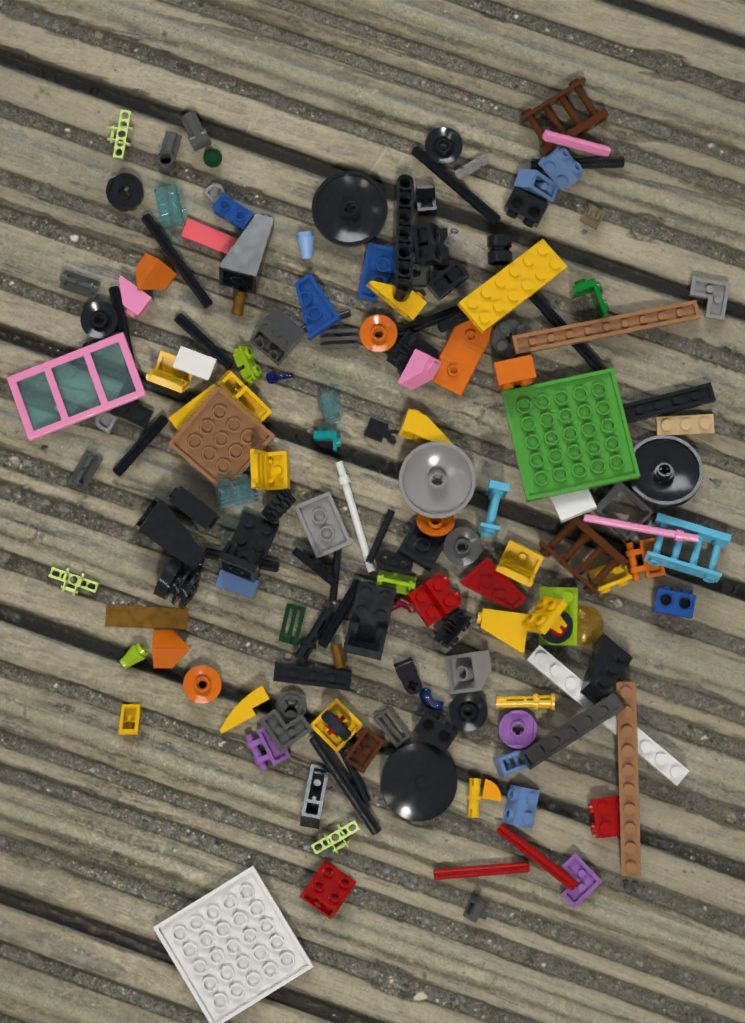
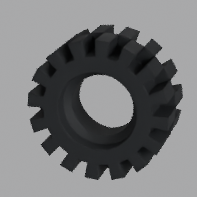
M284 489L268 503L261 514L273 524L287 512L296 499Z

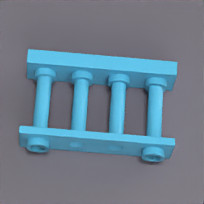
M490 480L485 495L489 496L488 499H490L485 523L481 522L477 529V532L481 533V537L491 539L492 536H496L500 531L501 526L495 525L500 499L505 498L510 484Z
M657 513L652 526L674 531L676 529L684 530L685 533L699 535L697 543H694L689 563L678 560L683 540L682 542L675 541L671 558L660 555L664 536L659 535L656 536L653 551H647L643 560L653 566L660 565L703 578L708 583H717L722 576V573L716 572L721 548L727 547L732 535ZM703 542L713 545L708 569L697 566Z

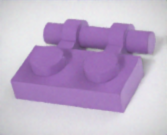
M264 728L257 730L260 738L256 740L252 733L245 736L248 743L246 745L248 749H251L255 757L254 762L256 765H259L261 772L268 769L266 760L270 759L274 766L291 757L287 748L282 752L278 750ZM261 743H263L264 748L267 752V754L263 756L257 746Z

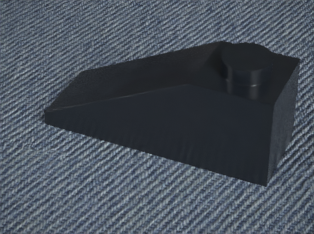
M315 764L310 766L300 826L319 829L329 770L326 766Z

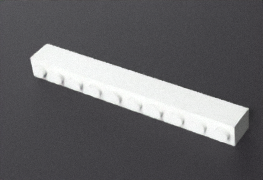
M538 645L526 659L528 663L584 710L594 705L580 693L583 681L542 646ZM616 714L603 722L602 725L618 737ZM637 727L638 755L673 785L678 786L689 770Z

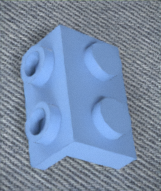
M556 145L554 151L538 162L540 167L562 191L579 181L584 172L581 165L574 160L568 150L562 145Z
M510 785L506 808L503 813V823L532 829L540 791Z

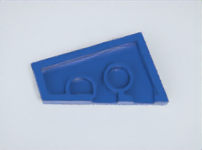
M371 242L367 243L357 299L376 302L379 296L370 290L366 284L371 280L387 283L393 272L392 247Z
M311 273L295 283L304 323L307 328L308 339L311 341L340 321L341 318Z

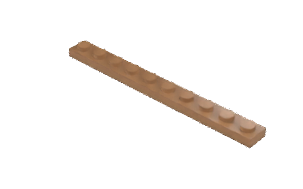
M697 300L514 335L511 337L515 356L695 321L701 317Z
M616 681V692L626 705L624 710L617 713L622 876H641L636 681Z

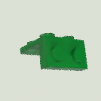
M584 278L574 282L575 285L572 286L569 293L571 299L590 294L599 319L606 318L609 306L600 294L602 293L600 283H596L595 278L587 281Z

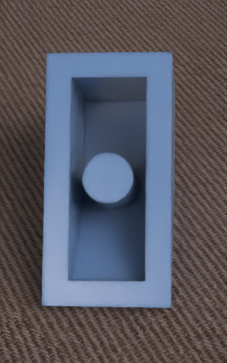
M519 169L514 183V187L551 203L554 202L559 188L554 181L539 171L532 169Z

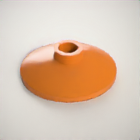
M377 314L368 317L362 323L359 334L362 344L368 350L384 352L395 344L398 332L392 319L385 315ZM378 331L382 332V337L380 338L375 336Z
M418 513L416 523L418 528L429 536H443L453 529L455 519L453 515L445 518H429Z
M198 665L191 668L183 680V689L186 696L198 704H206L216 699L222 687L218 672L206 665ZM201 681L206 682L205 688L199 686Z

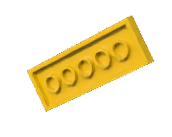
M542 239L466 296L457 306L483 334L564 272L568 266Z

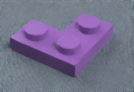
M574 852L561 866L570 876L578 881V885L573 891L566 887L560 893L573 908L577 907L602 882Z

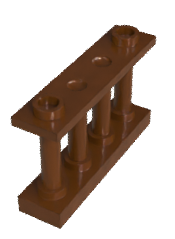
M585 77L580 80L578 78L574 79L566 89L534 109L528 108L521 113L520 124L522 125L528 121L542 142L540 150L542 157L554 151L558 144L546 142L542 139L544 131L535 119V116L544 111L558 133L576 138L607 120L609 114L606 109L596 110L582 87L586 82ZM573 92L577 93L590 113V118L585 121L579 118L566 98ZM559 101L574 123V128L569 131L563 128L550 108Z
M578 516L567 520L566 525L548 545L542 540L539 543L541 553L547 558L551 556L584 586L583 590L590 596L594 594L598 597L600 595L596 588L615 567L618 568L620 566L624 569L628 564V560ZM577 528L581 532V537L561 558L553 549L572 529L575 530ZM586 542H593L596 545L594 547L595 550L575 571L567 562ZM605 553L610 557L609 563L589 583L582 577V574L600 555Z

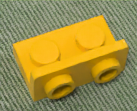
M607 564L587 571L591 582ZM620 566L618 568L615 567L596 589L602 595L612 591L611 587L618 584L620 588L630 584L629 580L633 577L630 575L627 566L624 569Z

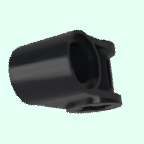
M409 657L393 664L406 692L410 695L420 693L422 684L412 658ZM411 681L418 683L414 692L412 689H408Z

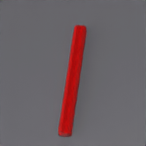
M502 823L498 827L496 832L568 889L571 891L575 889L578 885L576 879L508 826Z
M528 862L435 869L433 874L435 880L528 873L530 866Z

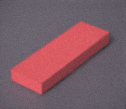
M189 218L180 235L185 239L225 255L228 254L238 239Z

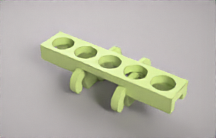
M121 109L118 127H115V125L109 127L111 134L107 140L110 143L115 142L113 158L124 160L126 145L128 147L131 146V143L126 142L128 130L133 131L134 129L129 127L132 114L129 110ZM124 113H128L127 119H123ZM122 122H126L127 125L123 126ZM124 131L126 135L119 137V132ZM118 149L122 150V154L120 156H117Z
M51 567L48 577L64 582L63 586L61 585L60 587L62 588L61 592L66 590L72 592L73 596H75L79 592L77 591L78 587L96 593L99 583L84 578L85 573H82V577L69 573L70 568L68 567L66 571ZM54 570L60 573L58 577L53 576ZM73 576H76L78 579L75 584L70 581ZM83 580L87 582L86 586H82ZM67 583H68V584L74 585L75 588L73 589V588L67 587L66 585H67ZM90 583L95 584L94 590L88 587Z
M353 820L343 827L337 824L338 830L328 836L324 832V838L311 845L315 854L322 852L330 846H333L334 849L332 851H336L337 854L338 850L344 846L348 848L349 841H346L344 838L360 830L356 821ZM354 824L356 829L350 831L348 827ZM333 834L339 835V839L337 841L332 840ZM326 840L328 845L325 846L323 841ZM343 840V843H341L340 845H334L335 843ZM320 843L322 848L317 851L315 845Z

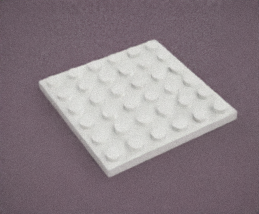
M254 865L153 927L209 1023L226 1022L314 967Z

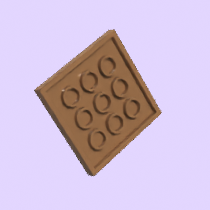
M216 385L167 444L213 484H218L239 478L250 465V450L253 448L263 450L275 435Z

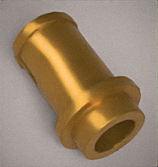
M235 292V295L232 296L234 302L231 314L243 316L245 300L248 298L246 293Z
M342 644L331 646L330 649L334 660L333 666L336 669L347 667L346 663L348 660H345Z

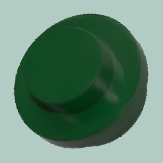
M217 149L207 150L203 156L204 163L210 168L218 167L222 162L220 151Z

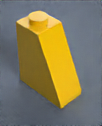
M485 608L482 609V612H478L477 624H480V629L517 652H525L527 631L522 627V624L525 622L528 614Z

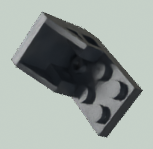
M244 511L231 541L227 542L218 557L219 569L255 583L279 529V525L271 524L268 520Z
M359 581L342 652L381 660L397 589Z

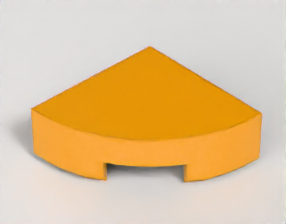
M485 779L482 798L501 802V793L497 785Z

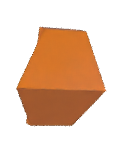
M145 253L135 267L137 290H167L177 275L160 259L148 253Z
M154 630L152 640L153 668H173L189 651V646L174 630Z

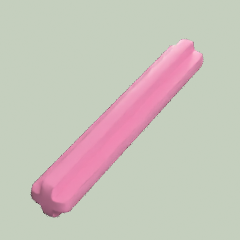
M545 130L542 135V139L546 142L603 157H608L611 152L609 146L550 130Z

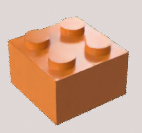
M532 355L494 362L492 367L496 389L501 391L511 390L516 386H529L534 383L537 377Z

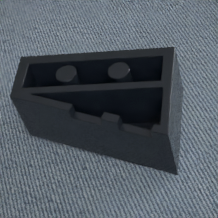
M604 633L593 643L592 654L588 661L589 666L585 672L580 691L593 704L599 702L607 694L633 659L632 656Z

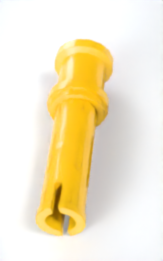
M535 693L533 696H496V709L533 708L538 710L539 708H551V710H555L554 693L550 695Z

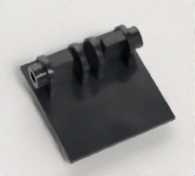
M407 329L386 361L403 372L415 349L433 358L438 353V350Z
M458 608L455 611L453 610L448 619L455 623L456 626L446 619L445 621L453 629L450 630L442 624L450 633L440 627L434 634L435 637L433 639L438 643L443 641L441 646L447 649L449 646L453 647L459 640L457 636L460 632H465L471 625L469 622L471 617L466 615L462 617L463 612Z

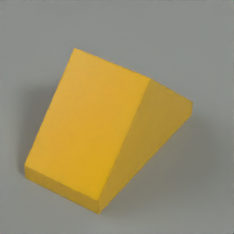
M121 704L119 735L141 734V704Z

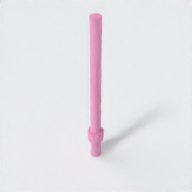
M584 514L583 517L584 522L670 537L680 542L686 540L697 543L699 535L685 533L684 530L679 529L674 531Z

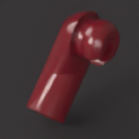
M402 596L394 600L392 611L400 607L407 609L409 613L416 611L407 597Z

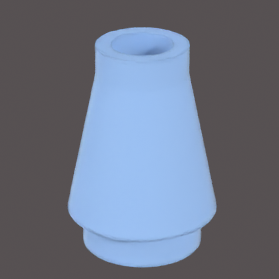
M297 232L298 237H296L301 253V259L313 258L315 238L313 232Z

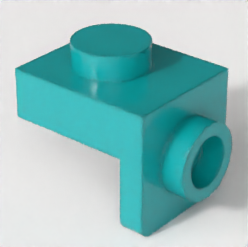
M326 427L318 428V431H314V441H333V452H337V447H341V435H337V431H329V428Z

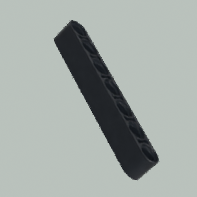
M402 174L398 177L394 188L393 298L398 302L407 301L413 288L414 180L407 174ZM399 236H404L407 240H403ZM400 253L405 254L407 257L400 256ZM399 271H404L407 275H402ZM399 288L404 289L406 292L399 291Z

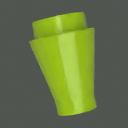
M141 642L134 643L119 661L127 669L146 659L149 652Z

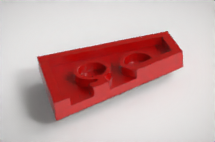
M488 557L459 583L512 612L527 599L505 575L495 571L497 566Z

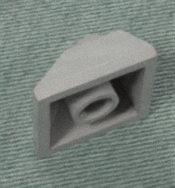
M489 650L445 656L451 695L482 690L492 670Z

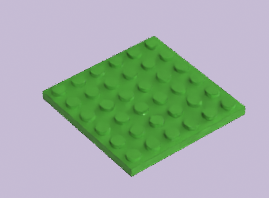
M614 368L501 391L526 502L640 478Z

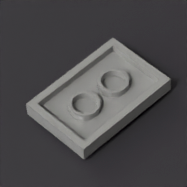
M330 491L294 506L317 559L352 545Z

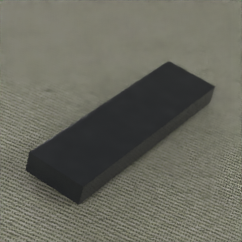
M275 662L273 681L350 690L352 671Z

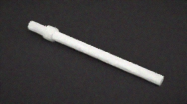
M343 461L335 463L339 474L338 481L343 487L368 573L375 571L374 565L366 562L370 551L349 484L351 482L350 477L346 474Z

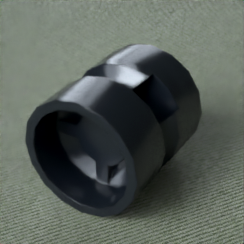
M496 234L487 237V248L490 249L487 253L489 265L502 266L509 265L512 262V252L509 251L512 247L510 235Z

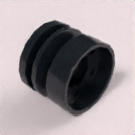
M171 559L160 576L153 594L164 600L170 594H173L171 603L175 605L179 598H181L178 607L184 609L197 592L202 574L196 572L191 578L193 573L191 568L185 574H182L184 565Z

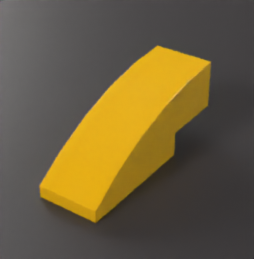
M228 370L215 383L260 423L272 413L232 371Z
M263 685L242 699L231 711L220 729L222 734L256 716L254 708L270 700Z

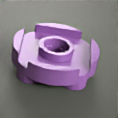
M512 710L500 720L498 726L499 736L511 748H525L536 738V721L526 711ZM517 723L520 724V727H523V731L519 735L512 731V728L516 727Z

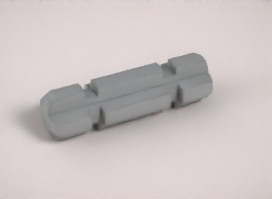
M482 154L477 160L474 159L462 166V169L458 168L454 171V176L461 180L465 178V175L468 176L480 169V166L487 165L489 163L487 156Z

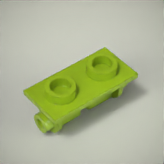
M247 345L238 346V349L232 351V356L238 368L243 365L245 366L240 373L244 382L248 383V386L254 384L255 381L263 380L262 370L256 364L253 358V351Z
M379 570L376 584L397 589L396 593L407 595L415 589L417 577Z

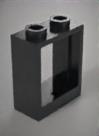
M182 486L179 488L175 487L169 495L171 498L169 502L208 532L220 518L215 511Z

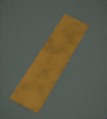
M106 605L105 626L187 630L188 608Z

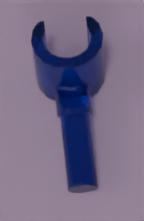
M271 371L265 376L270 384H274L282 379L294 378L293 373L277 376L275 371Z

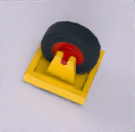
M544 596L537 602L532 613L526 616L522 627L526 631L541 634L543 639L549 643H563L573 632L572 618L564 611L568 604L563 599Z
M336 698L310 726L337 753L364 724Z

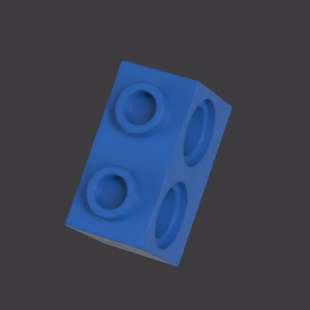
M224 193L220 195L212 207L214 214L241 232L245 230L254 217V213Z
M661 586V589H656L652 612L688 619L693 618L696 595H693L692 591L680 589V592L672 591L673 587ZM662 595L669 597L668 605H663L660 602ZM681 598L688 600L689 604L686 609L681 608L679 605Z

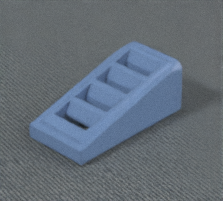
M529 746L493 758L498 775L503 777L527 768L528 766L520 755L522 765L519 764L517 755ZM510 757L512 758L513 764L515 766L513 768L509 760Z

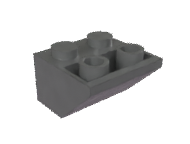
M275 308L264 318L250 342L279 366L299 343L306 331L281 310Z

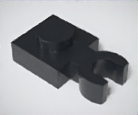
M370 418L364 436L380 443L385 438L389 444L395 445L396 442L391 440L390 436L392 434L398 435L399 431L387 430L389 424Z

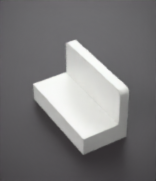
M181 346L173 367L199 378L209 380L218 362L215 358Z

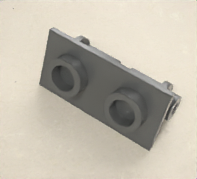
M65 270L64 274L60 276L61 283L59 288L95 300L101 282Z
M86 450L68 483L85 491L103 458L92 451Z

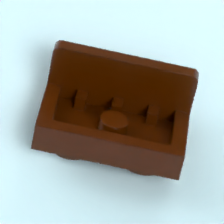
M368 727L364 730H359L355 736L357 740L353 746L349 745L344 752L346 756L344 761L363 774L385 743L382 738L371 732Z

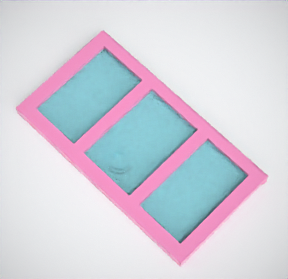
M123 332L7 377L29 441L147 396Z

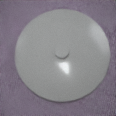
M443 441L427 442L413 449L405 458L399 473V487L404 500L415 512L429 518H445L461 511L471 500L476 486L475 469L468 455L456 445Z

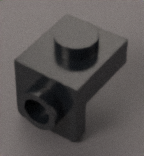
M435 185L416 186L418 216L437 214Z

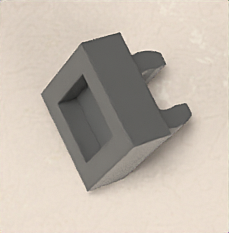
M470 898L463 916L476 923L478 918L486 920L489 913L483 910L484 904Z

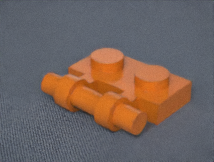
M656 537L638 541L639 549H634L633 542L626 543L627 551L625 553L626 557L629 558V573L632 574L633 581L641 580L639 572L645 571L646 579L666 575L663 566H653L643 560L647 551H653ZM641 554L642 566H638L636 555Z

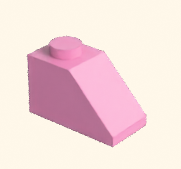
M120 276L119 284L122 304L126 309L124 312L132 318L137 316L140 319L152 304L153 299L144 291L137 290V286L123 276Z
M415 349L398 383L413 390L433 380L442 362Z

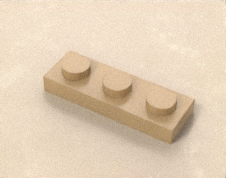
M713 414L661 416L655 418L656 436L715 433Z

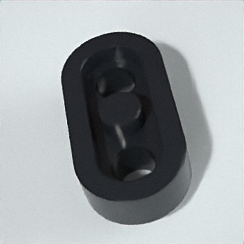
M382 550L375 557L376 565L383 570L398 574H408L413 568L412 561L396 552ZM382 557H387L389 559L388 563H382ZM402 561L407 563L406 568L400 567Z

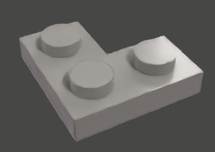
M693 276L689 296L707 299L704 318L724 321L730 283Z

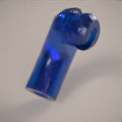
M422 688L419 697L423 705L429 709L442 711L444 702L434 700L429 688Z

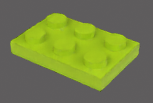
M539 587V600L544 596L563 599L568 604L564 611L570 615L573 621V632L565 642L560 644L549 643L539 634V645L578 646L579 588Z

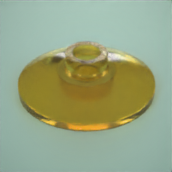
M578 607V644H592L602 635L604 628L603 619L591 607ZM583 622L588 623L589 626L587 629L582 628L581 625Z

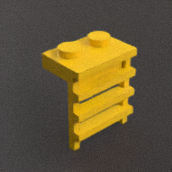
M161 350L155 369L147 373L145 378L147 381L183 393V391L190 387L193 375L175 369L173 365L177 355Z
M254 448L251 449V488L264 491L290 490L289 451L266 452Z
M510 539L495 571L531 587L545 555Z

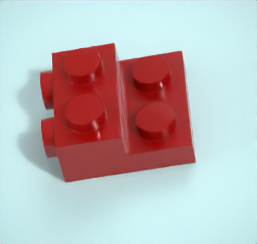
M438 573L406 595L427 628L461 605V596L457 591H452L449 586L450 580L446 575L442 576L441 573Z
M619 795L590 799L591 803L588 804L589 815L593 816V823H590L592 835H595L597 839L620 835Z

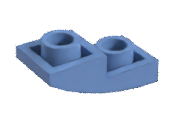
M220 570L215 586L234 592L237 595L254 599L260 581L256 580L253 583Z

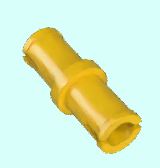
M469 778V796L466 797V800H468L467 817L480 818L479 808L480 800H482V796H480L482 779Z

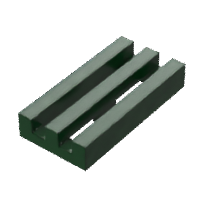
M287 603L279 641L298 645L306 607ZM290 608L294 609L287 639H285V629ZM300 610L301 614L295 640H291L297 611Z

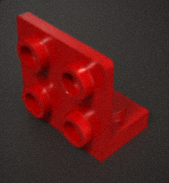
M325 860L299 897L331 920L355 886L356 881Z

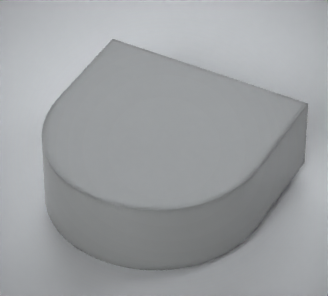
M213 183L202 193L214 205L222 193L225 194V190L222 185Z
M109 412L101 413L96 417V425L100 430L110 434L118 417Z

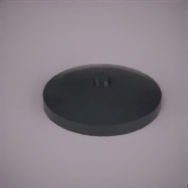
M344 171L328 177L321 183L313 197L312 216L317 230L326 240L338 246L358 247L367 244L377 237L387 219L388 204L383 189L373 178L360 172Z
M657 435L644 439L633 448L640 478L627 482L632 492L640 500L655 507L671 508L688 502L698 492L703 479V464L699 454L689 443L675 436Z
M425 743L407 744L395 750L384 763L380 775V790L387 806L398 816L411 821H427L441 815L452 803L457 790V774L450 758L439 748Z

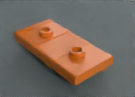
M470 320L455 326L437 359L442 363L431 382L462 397L490 341V333L493 327H490L482 334Z

